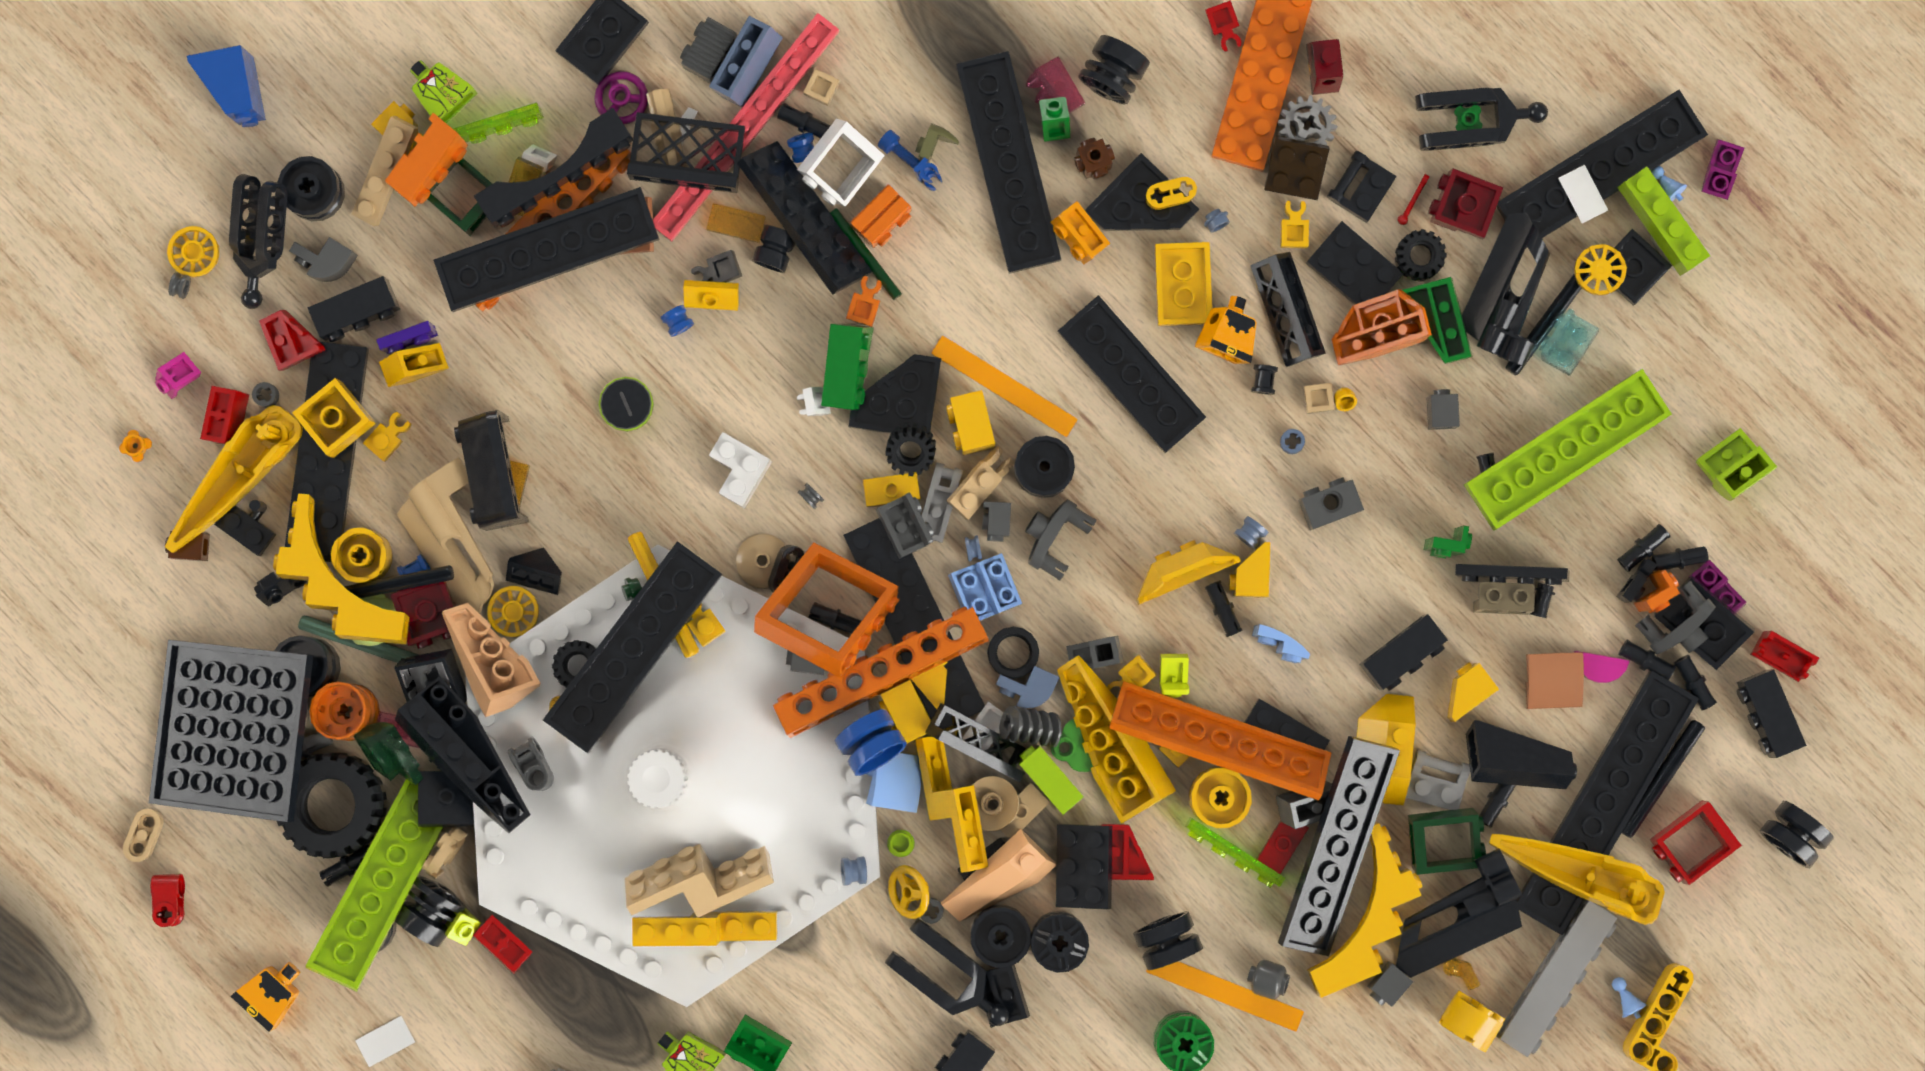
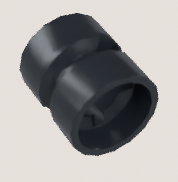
M765 225L760 239L763 245L756 247L752 262L764 268L785 273L790 260L787 252H791L794 249L795 243L786 230Z

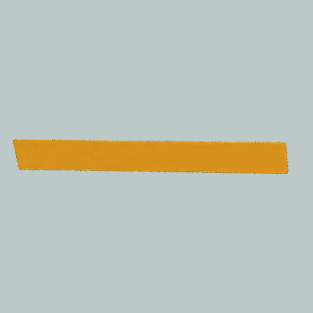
M945 336L940 338L932 351V354L937 358H941L945 363L1065 437L1069 435L1078 420Z
M1179 961L1158 969L1146 970L1149 974L1295 1032L1304 1014L1302 1010L1277 1000L1256 995L1252 990Z

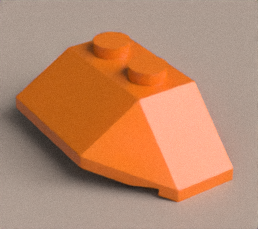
M1398 289L1353 305L1338 332L1334 334L1332 343L1338 365H1344L1379 357L1421 343L1432 334L1425 308L1404 291Z

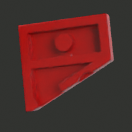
M279 310L259 320L278 371H284L325 351V347L287 310Z
M1101 824L1112 826V880H1154V875L1130 825Z

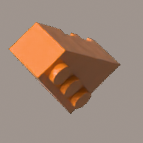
M434 113L428 119L432 124L424 135L418 133L414 141L418 144L408 155L403 154L385 180L390 187L414 207L428 199L431 194L430 189L436 182L441 183L449 173L448 168L454 162H459L467 152L468 144L463 138Z

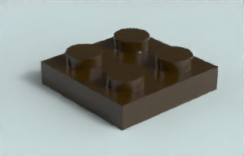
M1276 136L1264 190L1318 201L1330 150L1329 146Z

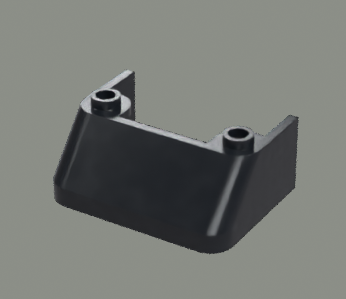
M498 409L458 421V427H454L456 441L462 445L473 508H470L471 520L473 524H478V527L485 531L529 523L528 517L520 514L502 424L510 422L509 416Z

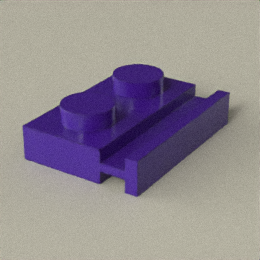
M425 321L378 338L376 341L381 351L391 355L396 351L405 350L406 347L429 342L431 338L439 335L435 325Z

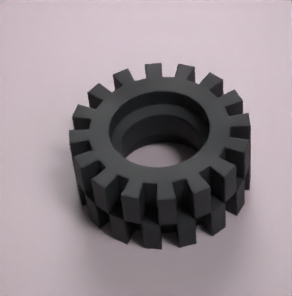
M1424 229L1420 231L1415 230L1407 234L1399 242L1395 251V263L1398 262L1399 266L1397 268L1404 272L1403 275L1405 277L1409 276L1414 281L1417 279L1424 281L1432 278L1444 266V260L1447 257V253L1444 251L1446 246L1445 243L1442 244L1440 242L1442 239L1439 236H1434V232L1430 231L1428 233ZM1422 245L1429 249L1431 258L1428 264L1417 265L1412 261L1410 253L1413 247Z
M904 423L903 428L899 425L896 427L895 432H891L885 451L886 456H888L887 462L888 464L892 463L894 471L899 468V474L904 475L905 471L909 472L908 476H913L914 472H917V475H921L923 469L927 471L930 468V464L932 465L934 461L936 441L935 439L932 440L933 434L931 431L926 433L927 428L924 426L921 429L917 428V423H913V427H909V423ZM907 441L915 442L920 446L921 453L915 458L906 457L901 452V445Z
M574 640L573 642L564 643V646L557 649V654L553 656L554 663L552 664V669L554 670V677L557 678L561 685L567 688L575 678L568 670L570 658L575 655H583L588 660L596 650L594 645L585 641Z

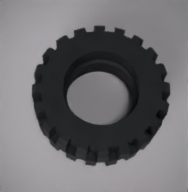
M323 753L307 757L306 760L301 761L294 822L277 821L278 826H283L285 830L282 833L286 840H292L294 842L293 847L297 850H304L307 852V855L312 857L335 858L359 851L364 845L369 844L374 839L373 835L378 832L382 825V817L386 816L387 808H384V800H387L386 792L381 790L380 785L383 783L380 777H376L373 774L374 769L369 764L365 765L362 763V759L356 756H349L347 753ZM326 779H336L344 782L350 788L355 800V812L352 820L347 826L337 831H326L319 828L312 821L308 812V797L312 788L317 783Z

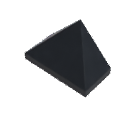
M540 548L510 557L507 563L505 581L558 595L562 572L545 548Z

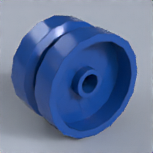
M885 709L863 716L845 728L835 739V744L842 755H851L847 762L855 776L868 774L895 758L907 745L899 730H891L894 721Z

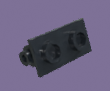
M272 572L258 581L254 590L257 593L256 597L269 607L280 602L284 596L293 590L302 587L307 581L278 578Z

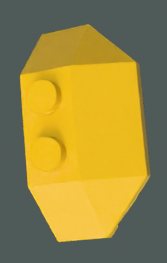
M1195 540L1181 545V551L1171 555L1170 551H1166L1155 556L1156 562L1150 565L1136 601L1140 605L1237 564L1241 560L1239 556L1207 543L1196 544Z
M1385 694L1358 718L1356 738L1395 747L1400 750L1382 801L1384 804L1404 806L1411 779L1416 727L1413 696Z

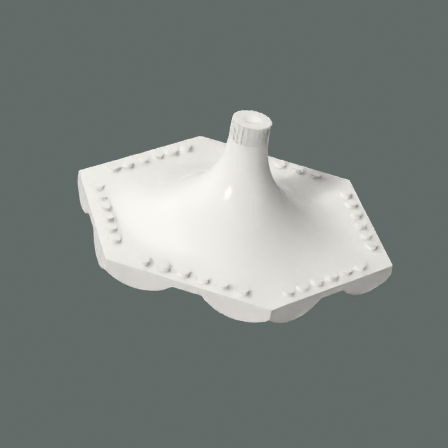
M656 545L651 549L658 566L670 551L660 545ZM635 559L510 643V647L519 656L523 655L529 661L541 683L537 689L512 708L485 717L466 677L467 706L478 717L531 814L511 833H508L473 802L479 905L688 1007L880 877L876 807L866 804L872 776L867 774L855 776L847 762L851 755H842L835 744L836 737L845 728L863 716L870 714L869 700L789 738L773 705L778 703L777 699L786 693L792 692L794 695L803 690L802 686L813 680H817L819 683L827 679V674L830 672L825 670L824 675L791 671V665H786L787 649L754 633L755 615L767 602L768 598L721 576L703 600L701 610L704 612L710 608L726 632L703 647L690 629L699 652L689 658L684 657L676 639H674L590 753L587 754L543 721L544 717L566 690V687L561 685L557 678L554 677V670L552 669V664L554 663L553 656L557 654L559 647L565 645L564 643L573 642L574 640L588 642L594 645L595 648L599 646L631 603V600L626 601L621 586L625 585L624 579L628 577L630 579L637 578L641 587L647 582L637 559ZM786 608L778 618L779 621L836 651H839L848 640V637L789 608ZM860 650L856 659L865 656V650ZM575 655L570 658L568 670L573 676H576L587 662L586 657ZM859 676L852 677L848 682V687L850 689L859 688L862 685V678ZM834 688L827 689L823 695L824 700L828 702L833 701L837 697V690ZM808 700L801 702L798 707L799 713L806 714L810 712L812 702ZM531 736L540 745L554 775L552 786L544 791L531 790L525 785L507 751L510 748L516 749L525 744ZM540 770L533 776V781L537 786L544 782V774ZM701 844L714 869L718 868L725 861H733L744 856L751 849H759L765 846L770 854L774 883L711 912L777 911V940L720 941L717 946H633V917L691 916L694 911L682 892L631 915L626 907L625 878L632 872L654 865L656 861L674 856L689 846L694 847ZM864 856L867 866V883L859 884L858 882H852L850 885L843 886L841 858L856 860L857 857Z

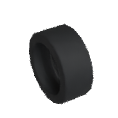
M1014 626L1003 628L993 636L989 643L987 652L989 663L995 672L1007 678L1024 677L1033 670L1038 662V643L1034 636L1023 628ZM1007 637H1019L1029 647V659L1020 668H1007L998 659V646Z

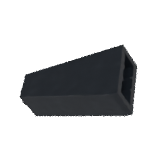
M1478 720L1473 721L1465 734L1472 782L1567 789L1572 780L1577 776V765L1573 762L1572 752Z

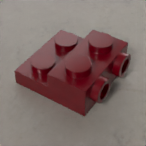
M1452 168L1447 175L1443 173L1439 180L1437 189L1441 190L1438 200L1433 199L1429 207L1428 214L1432 215L1430 222L1452 231L1459 230L1483 240L1486 237L1504 187Z
M446 581L390 594L395 610L405 613L410 617L407 634L408 646L416 645L417 649H422L433 645L432 639L440 636L443 637V640L451 638L442 612L456 607V604L451 598Z

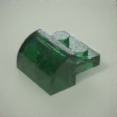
M387 722L373 723L364 727L353 736L373 769L391 781L400 774L414 785H417L423 779L418 770L420 764L413 757L409 746L404 742L393 724Z

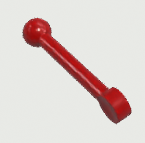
M1424 174L1403 215L1398 217L1400 225L1408 223V215L1430 177L1427 174Z

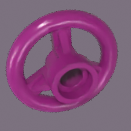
M625 71L613 72L607 75L595 91L594 100L599 114L602 115L607 112L603 104V92L610 84L609 99L612 105L608 110L614 108L617 113L620 107L628 103H639L638 108L632 114L619 117L623 124L636 121L637 112L644 113L648 104L646 96L648 91L644 82L638 76ZM624 79L636 85L640 94H631L629 88L624 84H619L617 80ZM619 93L625 94V98L622 101L616 100Z

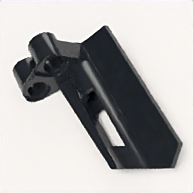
M1527 212L1508 214L1462 314L1466 332L1478 341L1477 347L1522 367H1525L1536 341L1524 338L1519 334L1550 256L1549 250ZM1527 247L1537 265L1522 296H1516L1511 290L1510 283Z
M1500 848L1474 859L1481 873V878L1405 919L1396 967L1412 978L1522 927L1517 899L1523 895ZM1453 906L1457 908L1458 917L1454 924L1418 940L1422 920Z

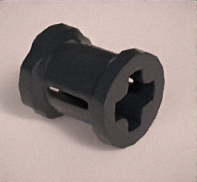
M1255 364L1253 368L1256 370L1255 383L1251 392L1274 395V376L1278 372V367Z

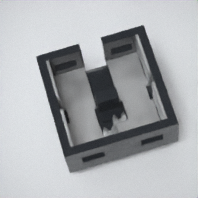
M452 649L401 658L394 667L407 702L439 676L464 703L467 701V691Z

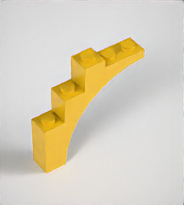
M298 494L297 501H294L292 504V517L295 518L294 526L289 529L288 544H291V547H279V554H275L273 569L276 570V574L282 579L308 581V584H304L302 597L306 601L305 604L310 608L338 611V614L333 615L332 630L335 631V635L340 639L406 645L410 617L405 613L382 609L363 601L348 591L336 579L326 564L317 542L314 524L315 500L309 494Z
M1375 822L1369 839L1372 847L1374 871L1372 890L1366 910L1357 928L1346 942L1326 960L1307 969L1315 991L1320 998L1382 973L1379 965L1383 964L1382 958L1377 949L1372 950V946L1402 934L1399 927L1403 926L1398 912H1392L1391 908L1422 896L1419 891L1422 888L1419 876L1416 873L1412 874L1411 870L1407 868L1399 871L1398 867H1401L1402 864L1396 851L1391 852L1387 843L1391 841L1385 825L1381 827L1378 822Z

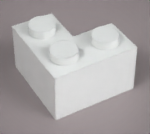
M722 432L709 454L712 459L732 470L720 489L719 494L745 509L772 461Z

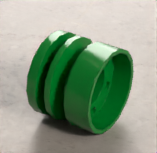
M1175 1011L1167 1014L1158 1022L1154 1031L1153 1045L1161 1062L1172 1071H1200L1210 1062L1214 1053V1038L1210 1028L1198 1015L1189 1011ZM1181 1038H1185V1040L1191 1039L1188 1043L1189 1049L1185 1050L1183 1047L1178 1049L1181 1045L1179 1041Z

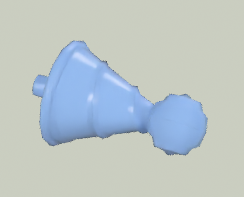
M1661 166L1651 170V173L1660 181L1661 187L1671 201L1677 198L1680 202L1683 199L1680 194L1686 189L1687 185L1664 175L1665 171Z
M1615 978L1611 985L1615 991L1620 993L1622 1017L1625 1018L1634 1014L1636 1019L1640 1018L1641 1016L1638 1011L1647 1006V1004L1625 989L1627 983L1624 978Z

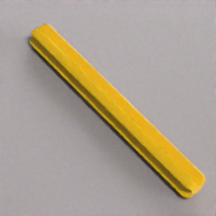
M636 532L628 537V542L648 581L657 569L658 564L643 533ZM686 623L675 639L684 657L689 658L699 652V648Z

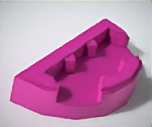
M1583 652L1584 677L1596 683L1614 681L1620 678L1627 670L1630 660Z

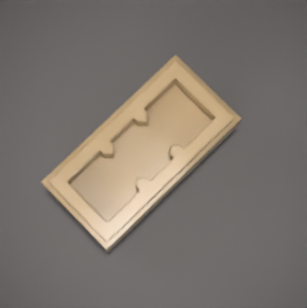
M1031 782L1018 794L1019 809L1015 819L1007 827L1001 829L1009 839L1020 829L1023 830L1050 803Z

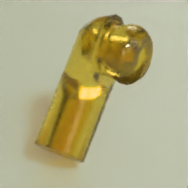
M1453 958L1444 963V973L1448 976L1461 977L1468 990H1473L1481 985L1468 961Z

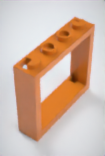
M813 543L755 615L754 633L840 677L846 668L854 665L858 652L860 650L864 651L867 648L874 631H880L885 622L886 615L889 612L893 613L895 611V605L899 602L897 598L898 586ZM818 568L879 598L839 651L778 620Z

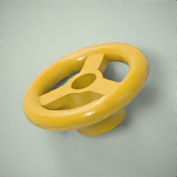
M901 865L895 868L888 881L890 900L899 914L908 919H917L926 912L929 905L928 884L921 873L911 866ZM905 873L911 875L914 879L908 878ZM897 879L902 887L901 901L898 898L896 890ZM921 900L917 910H908V906L912 901Z

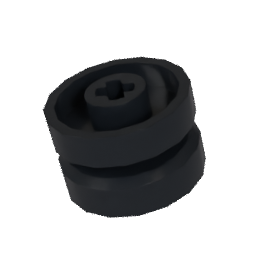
M313 156L298 157L290 161L281 170L277 183L283 184L287 189V208L300 218L311 222L324 221L334 216L341 208L345 198V187L340 175L322 159Z
M1050 436L1034 437L1027 441L1018 451L1014 464L1015 478L1020 487L1029 495L1038 498L1054 497L1063 492L1071 482L1075 470L1074 456L1069 447L1058 438ZM1041 462L1049 463L1050 468L1048 471L1040 470Z
M294 636L279 643L274 650L313 655L309 697H314L316 692L326 684L338 681L341 670L340 658L335 648L325 640L307 636Z
M1782 801L1775 810L1776 817L1780 822L1768 820L1761 828L1760 833L1785 856L1810 869L1818 859L1817 851L1813 847L1826 849L1834 839V836L1804 810L1788 801Z
M1005 904L993 905L984 909L975 917L971 927V945L976 956L982 962L995 968H1006L1019 963L1027 954L1031 944V930L1026 918L1016 908ZM998 930L1001 933L1005 932L1006 936L1003 940L996 939L995 933Z
M1189 911L1160 918L1133 933L1138 947L1148 948L1155 946L1147 950L1142 956L1147 970H1154L1173 964L1203 949L1198 934L1190 933L1180 936L1194 926Z

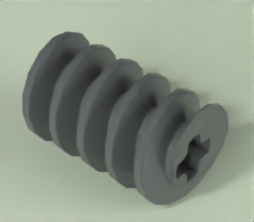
M1009 706L1001 717L999 732L1003 740H1006L1009 736L1011 741H1017L1019 738L1021 743H1026L1029 740L1031 744H1037L1039 741L1041 746H1046L1049 742L1050 747H1056L1061 737V720L1058 714L1054 712L1047 713L1046 711Z

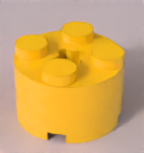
M352 528L343 533L334 542L331 550V561L334 568L344 579L355 583H365L385 577L392 564V549L389 541L380 533L366 528ZM358 553H367L366 559H358Z
M1458 990L1438 1023L1461 1039L1473 1043V1046L1486 1053L1503 1026L1505 1018Z

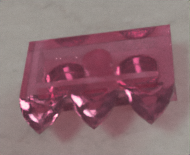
M1059 56L1036 68L1026 82V87L1029 88L1043 86L1036 96L1035 103L1039 104V101L1044 99L1066 97L1069 113L1085 105L1084 99Z

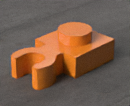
M864 276L861 280L862 295L853 294L846 319L873 327L881 302L873 298L881 290L882 281L878 280L876 287L869 289L866 285L868 277Z

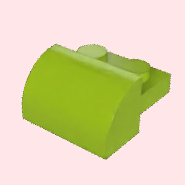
M1741 428L1696 461L1697 465L1713 482L1712 487L1728 501L1734 500L1777 468V465L1760 446L1756 447Z

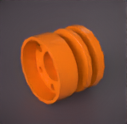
M334 682L326 684L316 692L311 700L309 712L311 723L317 732L326 738L354 741L363 739L374 730L379 720L380 708L373 692L363 685ZM348 707H352L353 711L349 713L350 717L345 715V713L349 711Z

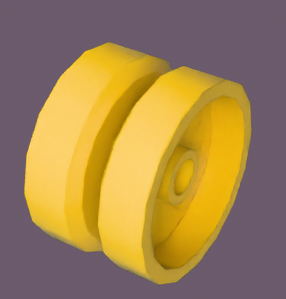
M1213 767L1200 772L1192 781L1188 792L1189 805L1193 814L1202 823L1215 828H1230L1240 823L1248 814L1252 803L1251 790L1247 781L1239 773L1223 767ZM1217 792L1223 793L1224 799L1222 802L1215 801Z

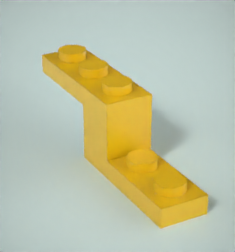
M932 736L915 739L929 820L952 819L961 873L987 868L988 861L974 785L952 788L944 743Z
M777 911L709 912L698 918L695 912L691 916L632 918L633 946H717L720 941L777 940Z

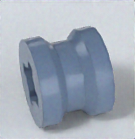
M1247 516L1244 519L1242 528L1237 529L1234 535L1250 548L1256 550L1259 546L1258 541L1262 537H1266L1269 532L1257 521Z
M864 856L857 857L856 860L841 858L843 886L850 885L852 882H858L859 884L867 883V866Z

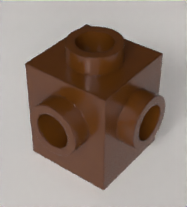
M1090 138L1081 142V147L1077 148L1076 157H1074L1078 172H1083L1086 179L1090 177L1098 179L1109 173L1108 170L1112 168V160L1115 159L1110 144L1105 145L1103 138L1097 141L1095 138ZM1099 153L1100 158L1098 160L1091 159L1090 154Z

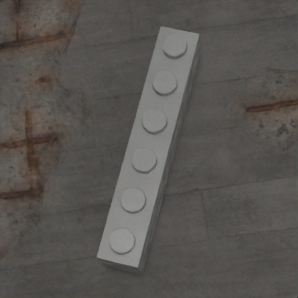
M1583 899L1563 935H1559L1503 1022V1026L1496 1037L1526 1057L1530 1053L1535 1054L1542 1043V1040H1540L1545 1030L1549 1031L1557 1020L1555 1014L1560 1007L1564 1008L1570 1001L1572 996L1570 991L1575 983L1578 985L1584 979L1587 973L1584 969L1590 960L1593 962L1599 956L1602 949L1599 946L1605 937L1609 938L1615 931L1616 924L1614 923L1617 917L1599 905Z

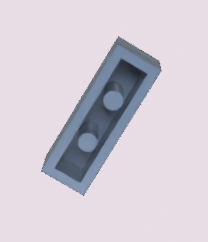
M749 16L709 87L722 98L743 107L783 37L771 26Z

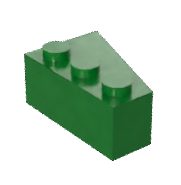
M1452 277L1402 290L1425 308L1432 334L1428 339L1444 364L1473 357Z
M830 324L821 406L856 410L863 404L865 398L863 385L868 371V357L874 327Z

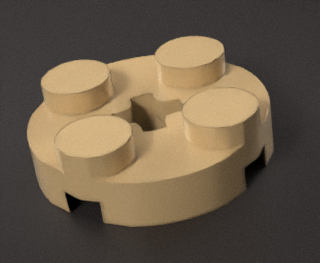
M455 827L449 833L446 832L436 845L439 849L434 855L431 854L422 866L426 874L437 879L444 872L441 867L452 862L466 841L465 837L468 834L462 829Z

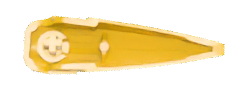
M272 405L260 414L246 419L240 425L232 439L226 442L171 532L165 548L175 553L208 529L242 500L276 464L286 457L299 441L303 432L301 423L293 414L283 407Z
M1503 834L1491 835L1489 841L1491 846L1496 849L1500 848L1503 854L1521 866L1579 897L1605 907L1616 915L1644 925L1652 924L1658 918L1665 894L1664 886L1659 880L1648 875L1641 866L1616 860L1613 856L1564 845Z

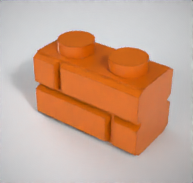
M888 184L850 222V225L872 248H875L878 244L882 247L891 239L892 234L890 232L897 225L901 228L910 220L912 216L909 213L912 211V208Z

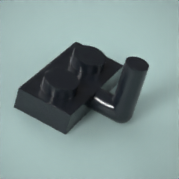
M252 500L249 504L252 510L250 514H247L235 505L216 521L214 525L257 556H261L276 536L273 531L259 522V519L267 509V505L264 502Z

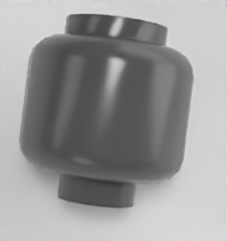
M1261 960L1257 967L1251 966L1247 981L1251 982V990L1254 994L1275 1000L1280 995H1285L1290 975L1287 974L1286 968L1283 965L1268 960Z

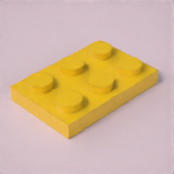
M1210 242L1155 244L1158 326L1204 325L1212 310Z

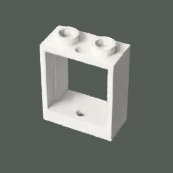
M836 118L797 170L804 176L802 181L812 189L817 187L823 192L821 197L832 206L839 204L845 207L885 155L847 121ZM841 136L863 157L838 190L835 191L813 171Z

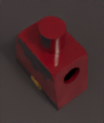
M1339 39L1314 41L1306 44L1312 95L1339 92L1343 80Z

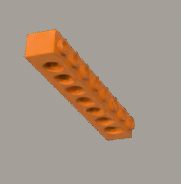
M627 149L620 154L614 152L606 157L610 160V166L604 171H600L597 168L593 169V167L584 171V176L581 179H591V186L588 189H578L580 180L572 184L567 182L560 187L561 191L551 198L545 196L537 201L538 205L533 210L525 213L506 234L539 223L545 217L553 218L593 204L595 202L593 198L599 192H606L613 184L612 179L619 172L623 174L628 169L631 152ZM563 198H572L570 208L566 210L559 208V203ZM496 297L476 304V306L482 312L486 308L490 310L498 303L500 298Z
M966 606L959 608L952 613L953 617L942 621V619L935 620L927 625V630L919 634L917 631H913L903 636V641L894 646L892 643L880 647L877 650L878 654L870 658L865 655L856 659L854 665L847 668L840 677L828 673L827 679L819 683L817 680H813L802 686L803 690L794 695L792 692L780 696L777 699L778 703L774 704L773 707L787 736L792 738L988 642V636L974 608L967 609ZM951 628H960L962 636L957 640L949 639L947 635ZM930 639L935 640L937 648L933 652H925L923 650L924 642ZM902 652H910L912 660L910 663L902 665L898 663L899 655ZM878 664H885L887 666V672L882 677L873 675V669ZM852 677H861L862 685L859 688L850 689L848 687V682ZM829 688H834L837 690V697L833 701H825L823 698L824 692ZM805 700L811 701V711L806 714L799 713L798 707L800 703Z

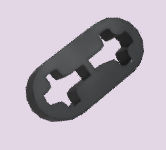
M785 545L779 550L768 581L769 588L773 593L779 586L777 584L778 579H785L804 555L803 550L798 546ZM788 553H793L796 556L795 562L786 558Z

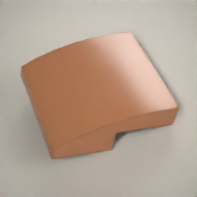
M1583 652L1526 654L1528 682H1525L1527 709L1582 707L1584 688Z

